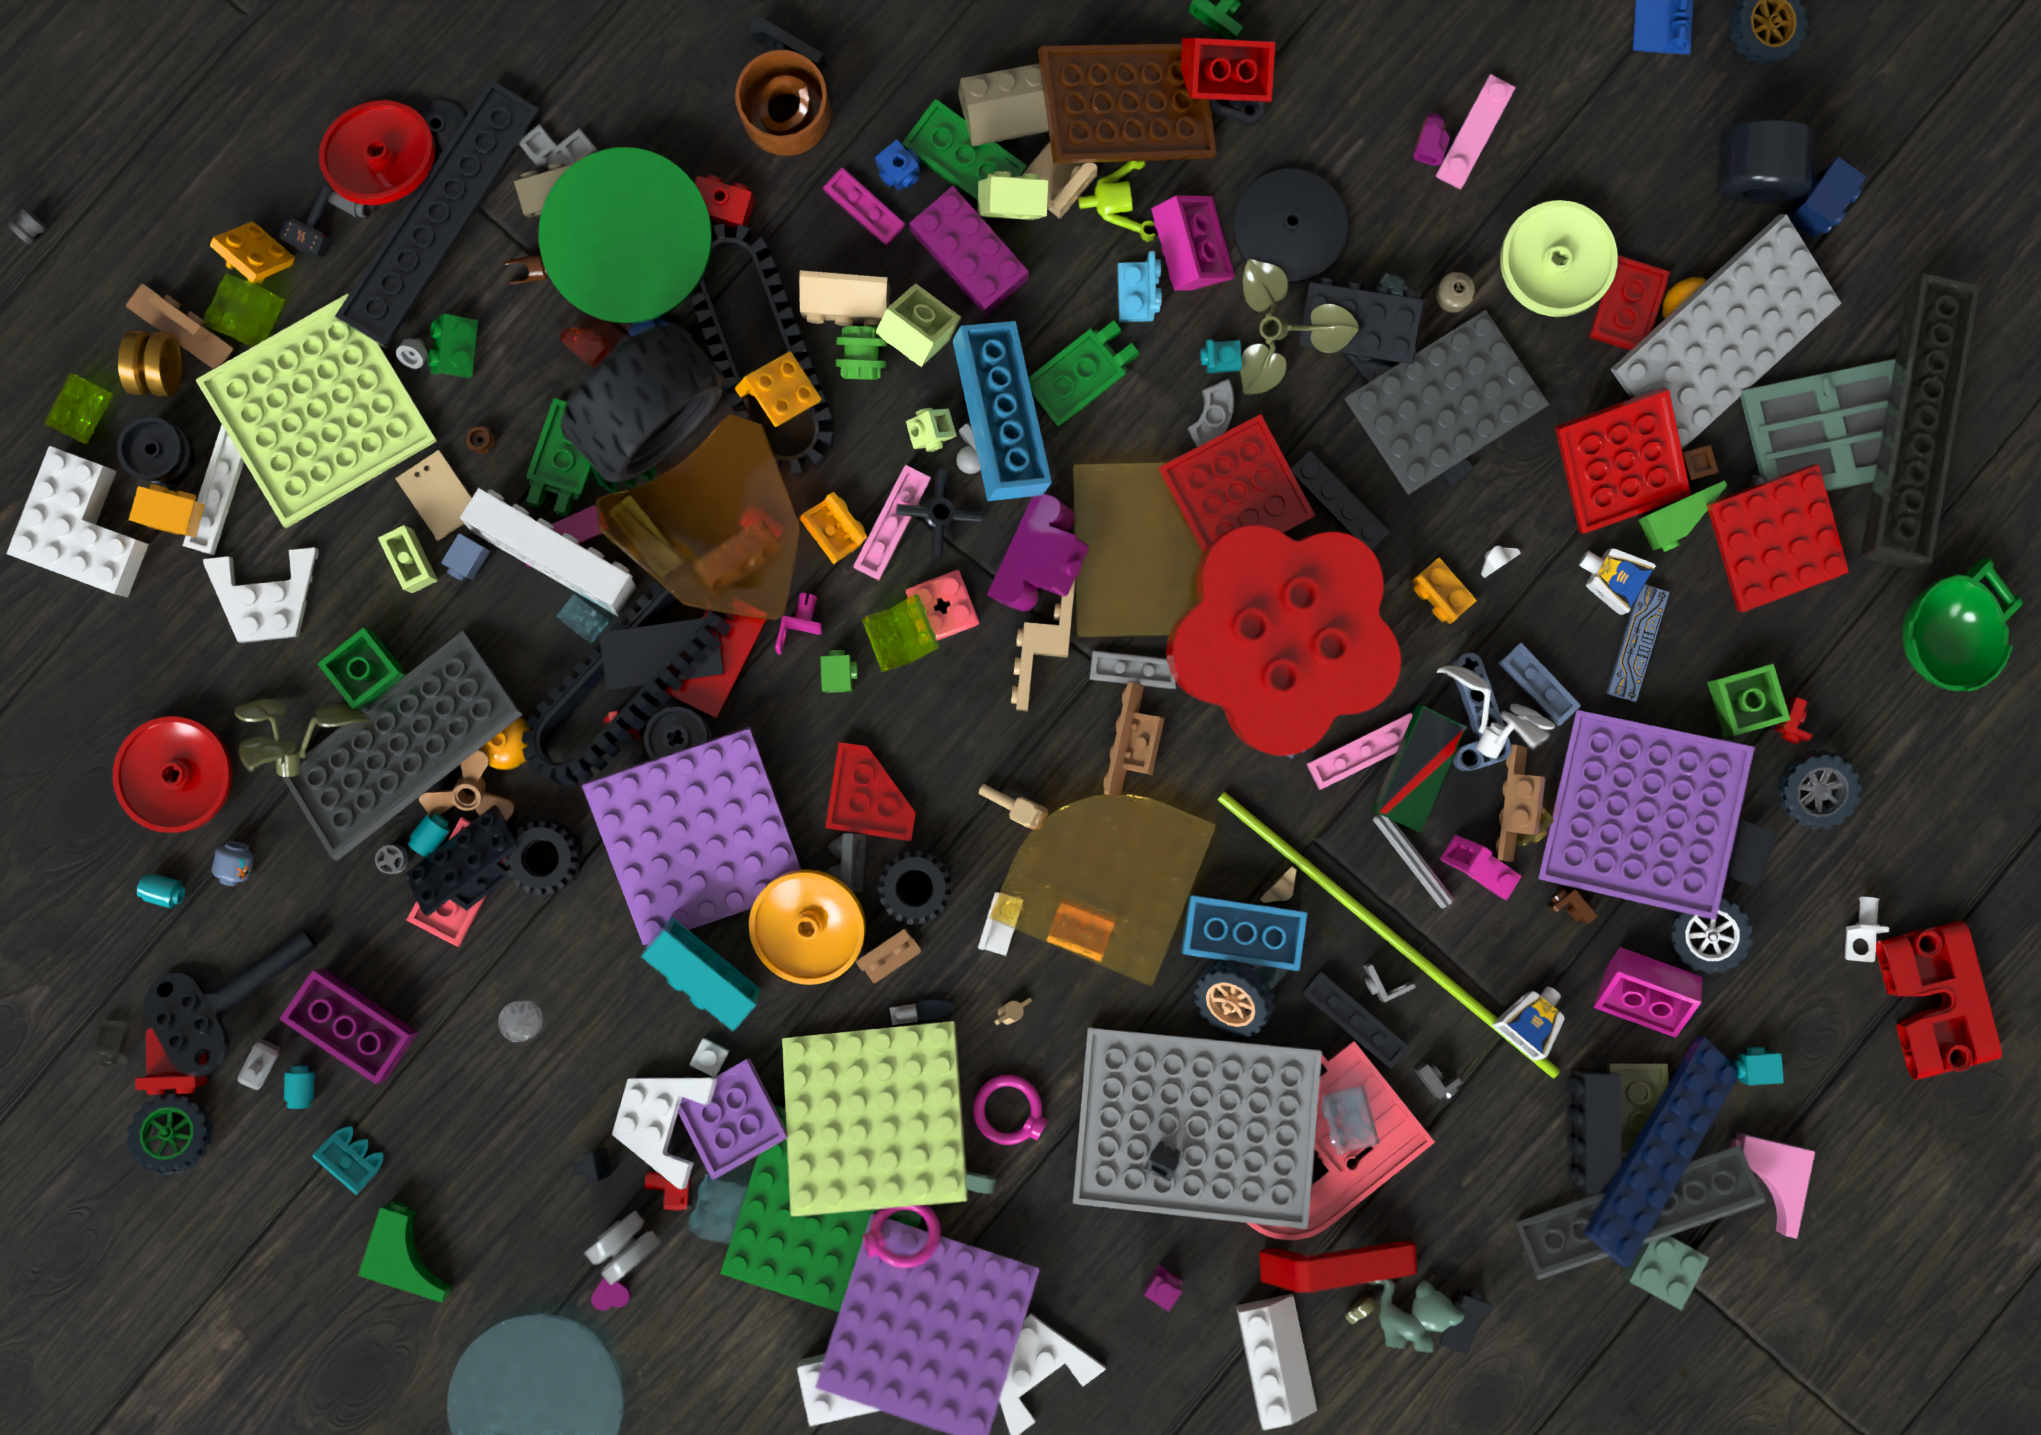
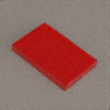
M1618 255L1616 274L1609 289L1600 298L1589 338L1631 351L1653 330L1670 271Z

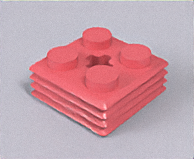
M959 570L906 589V594L926 644L979 624ZM939 600H943L944 603H950L951 606L947 607L946 614L934 610L938 606Z

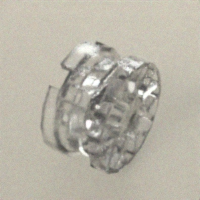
M519 1000L508 1004L502 1009L498 1025L501 1033L507 1039L513 1042H522L533 1038L540 1032L544 1017H542L541 1009L536 1003L530 1000Z

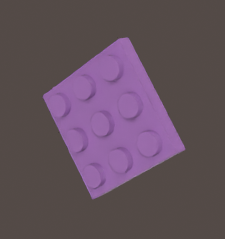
M750 1059L742 1061L715 1077L718 1080L711 1104L704 1105L682 1097L678 1113L712 1180L717 1179L788 1138L787 1130Z

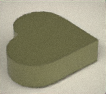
M1366 1292L1347 1309L1344 1317L1350 1324H1354L1370 1314L1377 1306V1302L1369 1292Z

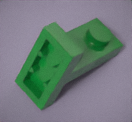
M1208 0L1191 1L1189 13L1225 40H1239L1241 38L1244 27L1232 19L1242 6L1241 0H1221L1217 6Z

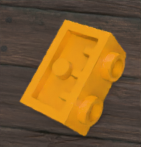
M1437 558L1412 580L1415 585L1413 587L1415 593L1422 600L1427 599L1434 606L1432 611L1435 616L1442 622L1446 620L1448 624L1458 619L1463 612L1477 601L1440 558Z

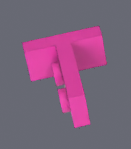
M1454 835L1440 858L1446 864L1461 870L1506 901L1522 877L1492 856V852L1484 846Z

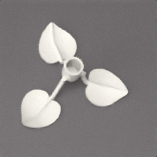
M1444 666L1436 672L1447 673L1464 685L1484 693L1482 723L1478 730L1483 735L1476 749L1488 757L1497 758L1508 735L1514 728L1533 748L1539 742L1548 738L1549 734L1544 729L1550 730L1555 727L1554 723L1542 717L1538 712L1520 704H1511L1509 708L1518 716L1508 712L1501 714V717L1509 723L1506 728L1496 723H1492L1490 727H1487L1491 690L1488 687L1490 684L1473 671L1459 666Z

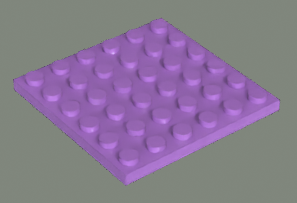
M1577 710L1538 879L1716 920L1754 747Z
M750 726L582 784L643 945L649 943L671 916L690 930L746 911L753 907L758 895L772 880L787 872L802 870Z
M871 1214L866 1233L870 1232V1225L875 1214ZM888 1218L884 1221L881 1231L886 1247L891 1252L903 1256L919 1252L927 1243L929 1236L927 1231ZM940 1236L936 1251L928 1260L914 1267L901 1268L886 1263L878 1255L869 1258L862 1242L815 1388L952 1435H989L1040 1268Z

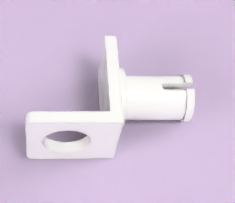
M1859 897V923L1853 926H1846L1845 959L1871 963L1875 961L1876 934L1889 932V927H1882L1877 924L1879 898ZM1858 938L1864 939L1868 944V951L1864 955H1858L1853 950V942Z

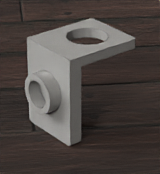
M1370 963L1363 965L1368 975V978L1365 979L1368 989L1372 995L1377 993L1380 1001L1384 1003L1416 988L1414 983L1407 982L1386 993L1373 965Z

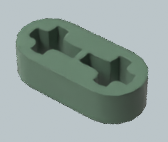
M966 1170L967 1190L993 1194L996 1178Z

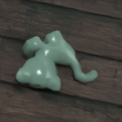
M1392 1279L1368 1282L1370 1285L1382 1284L1384 1287L1380 1297L1379 1320L1385 1332V1345L1387 1347L1405 1349L1406 1341H1414L1415 1350L1434 1352V1343L1427 1334L1429 1332H1443L1449 1326H1455L1464 1319V1311L1454 1306L1450 1299L1440 1291L1435 1290L1427 1281L1423 1280L1416 1288V1298L1413 1301L1412 1314H1407L1392 1304V1297L1396 1287Z

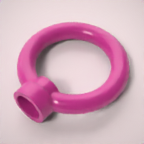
M999 1075L988 1080L979 1089L974 1099L973 1115L977 1127L984 1136L998 1144H1018L1029 1137L1037 1141L1049 1121L1042 1117V1103L1038 1092L1032 1084L1019 1076ZM1004 1086H1011L1021 1090L1027 1096L1031 1106L1030 1117L1024 1127L1013 1133L997 1131L988 1123L985 1116V1103L988 1096L994 1090Z
M927 1205L882 1208L874 1215L870 1225V1232L863 1234L862 1239L869 1258L878 1255L883 1261L892 1266L909 1268L924 1263L933 1255L940 1241L941 1229L937 1216ZM899 1210H911L920 1214L928 1225L929 1236L927 1243L919 1252L912 1255L903 1256L891 1252L886 1247L881 1233L883 1223L887 1217Z

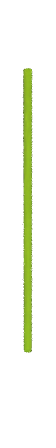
M1224 791L1217 800L1550 1077L1554 1079L1560 1073V1069L1547 1058L1536 1061L1532 1060L1492 1026L1498 1019L1493 1013Z

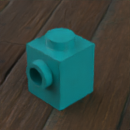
M1747 1047V1052L1737 1053L1738 1061H1735L1734 1065L1737 1068L1739 1082L1746 1085L1784 1083L1781 1053L1765 1051V1047Z

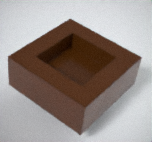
M1711 445L1682 453L1688 482L1719 472Z

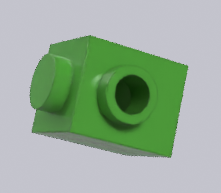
M844 650L827 651V656H820L822 691L824 693L853 692V679L858 678L857 662H852V657L845 655Z

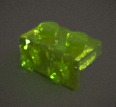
M71 373L44 423L79 442L87 444L102 414L108 407L113 394Z

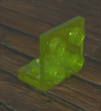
M226 274L218 285L217 293L211 305L206 310L203 326L230 336L252 348L268 338L285 300L256 284Z
M918 594L909 597L888 610L862 618L882 673L908 665L939 648L936 634L932 630L926 615L925 606Z

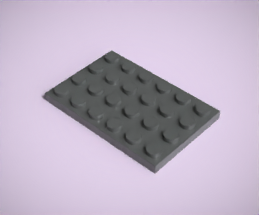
M1486 310L1417 352L1414 364L1401 362L1345 398V401L1408 495L1549 405Z

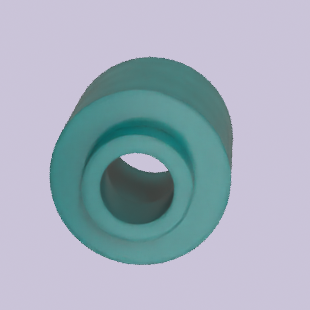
M435 813L433 816L426 814L410 835L411 840L408 845L418 854L428 857L430 853L437 850L450 833L449 821L438 813Z
M154 873L151 875L145 874L139 881L137 896L143 898L145 902L172 909L183 901L185 888H183L180 880Z
M308 1065L291 1066V1071L284 1073V1101H287V1108L302 1109L311 1107V1101L314 1100L315 1071L309 1070Z

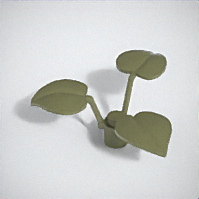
M1249 259L1243 275L1244 296L1248 305L1255 311L1262 312L1271 306L1269 313L1266 314V318L1261 321L1259 327L1260 333L1267 339L1266 343L1269 344L1270 349L1264 344H1254L1243 352L1241 356L1242 370L1240 371L1243 393L1259 394L1277 386L1284 378L1287 370V361L1283 355L1274 353L1276 350L1274 340L1285 338L1288 331L1312 330L1311 342L1314 347L1324 353H1334L1343 349L1359 331V324L1356 318L1341 306L1323 304L1313 309L1311 313L1312 325H1288L1284 318L1274 316L1277 309L1276 301L1284 299L1288 292L1289 282L1287 275L1280 267L1274 264Z
M258 699L235 708L236 717L243 721L258 722L269 719L275 740L272 741L268 738L259 737L242 742L239 746V752L243 763L251 771L263 763L276 760V773L283 777H292L301 773L300 758L306 757V748L316 724L322 727H335L352 723L370 722L369 717L365 713L352 709L350 705L334 704L316 710V716L311 718L303 743L299 749L293 742L281 741L275 716L287 713L286 706L281 701Z

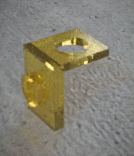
M1543 806L1539 835L1524 834L1516 841L1519 846H1526L1531 841L1536 843L1548 833L1546 828L1555 820Z

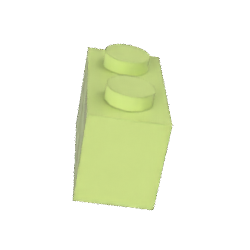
M403 525L378 538L403 590L414 593L438 581L413 529Z

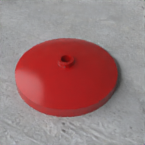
M372 101L349 109L330 125L324 134L319 149L320 168L331 188L341 197L363 205L386 204L408 195L424 181L435 159L434 137L424 118L413 108L394 101Z
M161 717L148 721L136 728L120 746L113 766V786L117 799L124 811L138 824L164 833L190 831L210 821L225 804L233 780L231 758L221 738L203 723L183 717ZM179 771V776L176 778V772Z

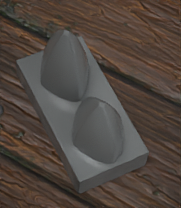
M843 833V836L834 839L828 845L831 853L841 859V864L828 868L824 873L841 880L852 892H863L866 834Z

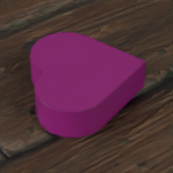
M603 1278L594 1291L591 1302L600 1311H605L611 1306L620 1308L625 1306L630 1300L631 1291L620 1280L610 1285Z

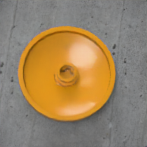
M804 869L782 874L765 886L751 909L749 934L757 956L769 970L785 980L798 984L812 985L831 981L842 975L852 966L864 944L866 921L859 900L846 884L830 874Z

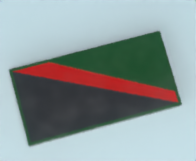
M1417 704L1371 811L1421 833L1467 726L1423 705Z

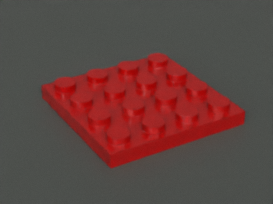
M1663 387L1555 426L1578 530L1582 534L1691 496L1669 389Z
M1261 414L1158 468L1202 553H1204L1205 549L1216 537L1235 528L1256 525L1269 527L1285 533L1315 517L1310 504Z
M1819 464L1808 465L1706 504L1736 608L1741 613L1849 573Z

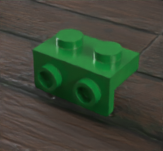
M443 314L437 317L436 321L432 322L430 335L434 338L433 349H430L427 360L428 366H431V374L443 373L466 378L472 377L478 320Z

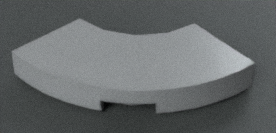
M1229 379L1202 391L1204 399L1203 413L1199 420L1188 428L1196 448L1224 434L1230 424L1234 408V397Z

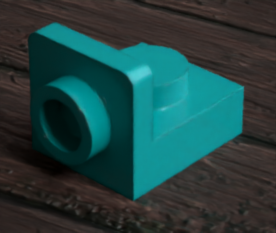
M1209 339L1205 343V348L1200 349L1201 365H1206L1207 373L1242 370L1240 341L1213 342V339Z

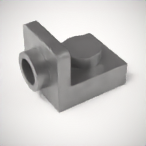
M1421 1062L1413 1068L1433 1096L1438 1099L1452 1097L1459 1091L1457 1086L1463 1082L1460 1077L1452 1075L1442 1083L1441 1080L1444 1077L1434 1064L1429 1066Z

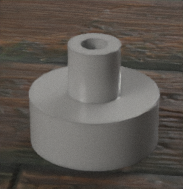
M418 338L415 340H403L396 350L397 358L409 368H420L428 357V352L424 347L425 343Z

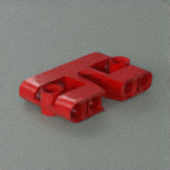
M1960 920L1924 930H1913L1905 935L1876 942V954L1887 995L1928 996L1939 993L1942 997V1002L1938 1007L1921 1011L1896 1024L1906 1067L1914 1080L1950 1071H1965L1970 1066L2001 1059V1045L1970 930L1964 921ZM1922 937H1925L1927 941V945L1924 950H1922L1920 947V940ZM1955 1050L1957 1058L1954 1063H1951L1950 1055Z

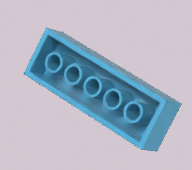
M1016 321L960 326L953 339V345L987 501L1043 495L1052 481Z

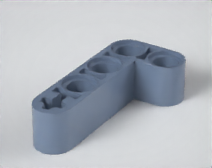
M1465 653L1453 661L1452 666L1462 667L1465 663H1472L1473 668L1470 670L1490 684L1483 662L1478 655ZM1455 679L1476 740L1457 749L1453 758L1455 767L1461 771H1471L1507 759L1511 753L1509 738H1507L1497 758L1488 757L1476 749L1483 735L1478 730L1481 726L1480 717L1483 714L1485 696L1483 693L1480 702L1474 701L1470 695L1472 688ZM1489 685L1488 688L1491 690L1488 715L1491 717L1492 723L1499 724L1505 728L1491 685ZM1465 750L1471 751L1474 755V762L1470 766L1465 765L1462 761V754Z

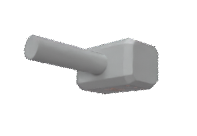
M260 1039L253 1046L238 1076V1082L255 1090L261 1088L280 1054V1047Z

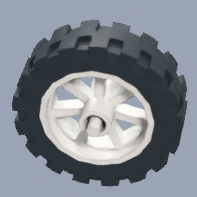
M1721 896L1718 914L1725 916L1728 921L1718 927L1715 926L1716 920L1713 919L1710 920V924L1706 925L1698 918L1699 916L1679 911L1675 913L1674 921L1672 920L1671 924L1672 942L1681 960L1690 965L1694 970H1701L1707 974H1713V972L1724 973L1727 972V969L1731 967L1734 969L1740 965L1739 962L1749 954L1748 950L1752 947L1753 943L1752 925L1742 907L1726 896ZM1695 921L1703 928V932L1689 933L1692 923ZM1729 926H1733V938L1719 933ZM1705 937L1698 950L1690 941L1692 938ZM1720 939L1731 943L1722 952L1717 943ZM1709 943H1712L1717 954H1706L1703 951Z

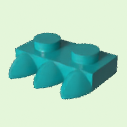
M350 1126L334 1132L313 1154V1158L357 1195L377 1174L383 1162V1153H373L363 1158L368 1149V1140H358L348 1145L353 1136V1127Z

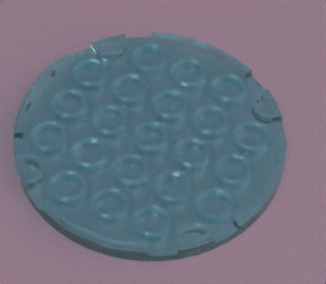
M535 1313L532 1315L515 1316L495 1324L481 1334L460 1358L453 1372L448 1390L447 1412L452 1435H618L624 1414L622 1378L614 1358L610 1356L607 1349L602 1345V1341L584 1326L570 1319L552 1314Z

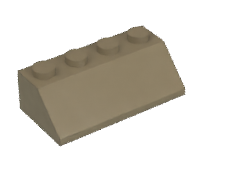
M1040 63L960 79L958 95L972 146L1049 131Z

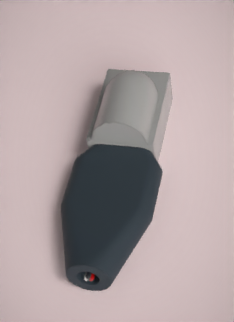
M939 998L923 999L914 1004L890 1007L892 1025L916 1021L922 1023L938 1021L955 1012L954 1001Z

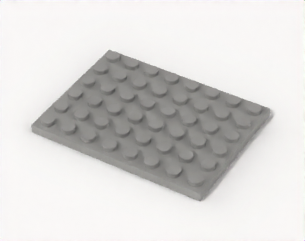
M1089 1027L1087 1031L1073 1204L1308 1229L1322 1050ZM1159 1142L1165 1143L1162 1152L1167 1156H1172L1175 1149L1180 1151V1162L1171 1182L1144 1170L1152 1149Z

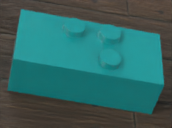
M672 916L649 941L641 956L668 978L667 982L677 991L683 990L690 996L691 1002L701 1010L705 1008L732 1031L736 1029L756 1006L761 988Z

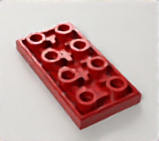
M733 598L735 603L730 604L735 609L734 620H724L732 628L727 636L718 633V639L721 643L720 652L724 674L681 680L684 684L678 691H675L670 686L666 689L669 695L717 719L769 617L768 614ZM709 603V605H708V607H707V609H706V611H705V613H704V615H703L702 618H707L708 612H709V608H710V603Z

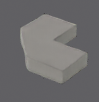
M539 124L525 135L519 144L537 167L548 168L559 163H564L566 167L576 163L575 159L598 152L580 128L557 146Z

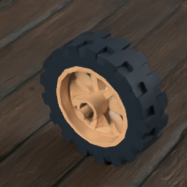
M1222 960L1218 961L1216 965L1212 964L1197 983L1194 995H1197L1195 1003L1196 1006L1200 1007V1014L1203 1018L1206 1017L1209 1020L1208 1023L1212 1027L1216 1026L1220 1028V1032L1225 1034L1229 1032L1235 1037H1240L1243 1034L1245 1037H1248L1253 1032L1258 1033L1272 1014L1275 1007V1002H1272L1275 998L1274 992L1270 991V984L1267 979L1263 980L1262 974L1257 970L1253 971L1250 969V965L1246 963L1241 965L1235 960H1229V962L1225 963Z

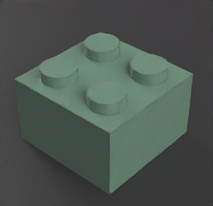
M1668 1235L1642 1244L1630 1267H1624L1620 1275L1634 1285L1682 1310L1709 1258Z

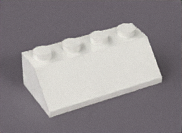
M1293 1294L1236 1305L1262 1429L1267 1430L1291 1425L1316 1412L1317 1407Z

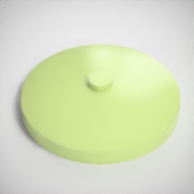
M1562 200L1544 202L1525 211L1508 230L1502 244L1500 256L1502 275L1512 295L1528 309L1542 315L1554 317L1574 315L1595 304L1609 289L1616 274L1618 262L1616 242L1604 220L1594 211L1581 204Z

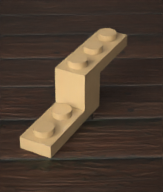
M1075 580L1066 597L1062 596L1061 604L1055 603L1054 621H1059V625L1024 622V629H1018L1017 646H1022L1021 658L1015 657L1014 675H1019V685L1013 686L1011 703L1017 704L1016 710L1028 711L1033 654L1068 657Z

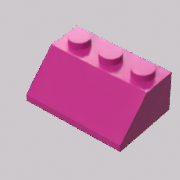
M1174 196L1151 208L1154 225L1159 235L1162 253L1166 260L1169 278L1174 291L1194 290L1235 278L1212 196Z
M1619 947L1606 968L1594 1008L1676 1038L1702 1002V977Z

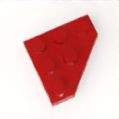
M839 742L825 828L912 841L916 812L869 747Z

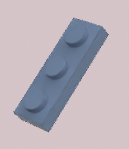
M1522 643L1514 647L1498 663L1557 726L1565 722L1581 706Z

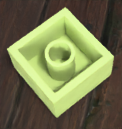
M1010 172L988 174L986 179L979 181L977 213L980 217L1025 220L1047 216L1048 180H1039L1040 175L1022 174V176H1016L1015 178H1011Z
M915 283L886 309L875 333L922 367L950 340L961 316Z

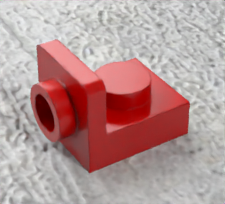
M1798 697L1786 699L1785 703L1790 720L1776 724L1774 731L1783 734L1782 739L1795 744H1799L1800 741L1811 740L1812 734L1797 729L1805 720L1807 714L1805 707L1808 701Z

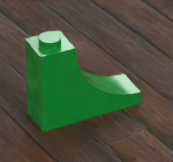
M392 1201L391 1204L387 1203L380 1207L358 1276L438 1302L446 1300L450 1295L453 1285L433 1275L423 1264L416 1250L413 1237V1224L416 1212L409 1210L407 1204L398 1201Z

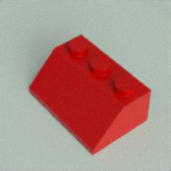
M1203 38L1182 39L1181 71L1189 97L1194 99L1272 102L1275 42Z

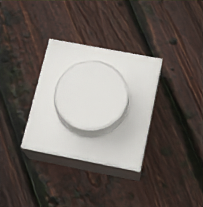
M703 1038L689 1065L715 1078L730 1051Z

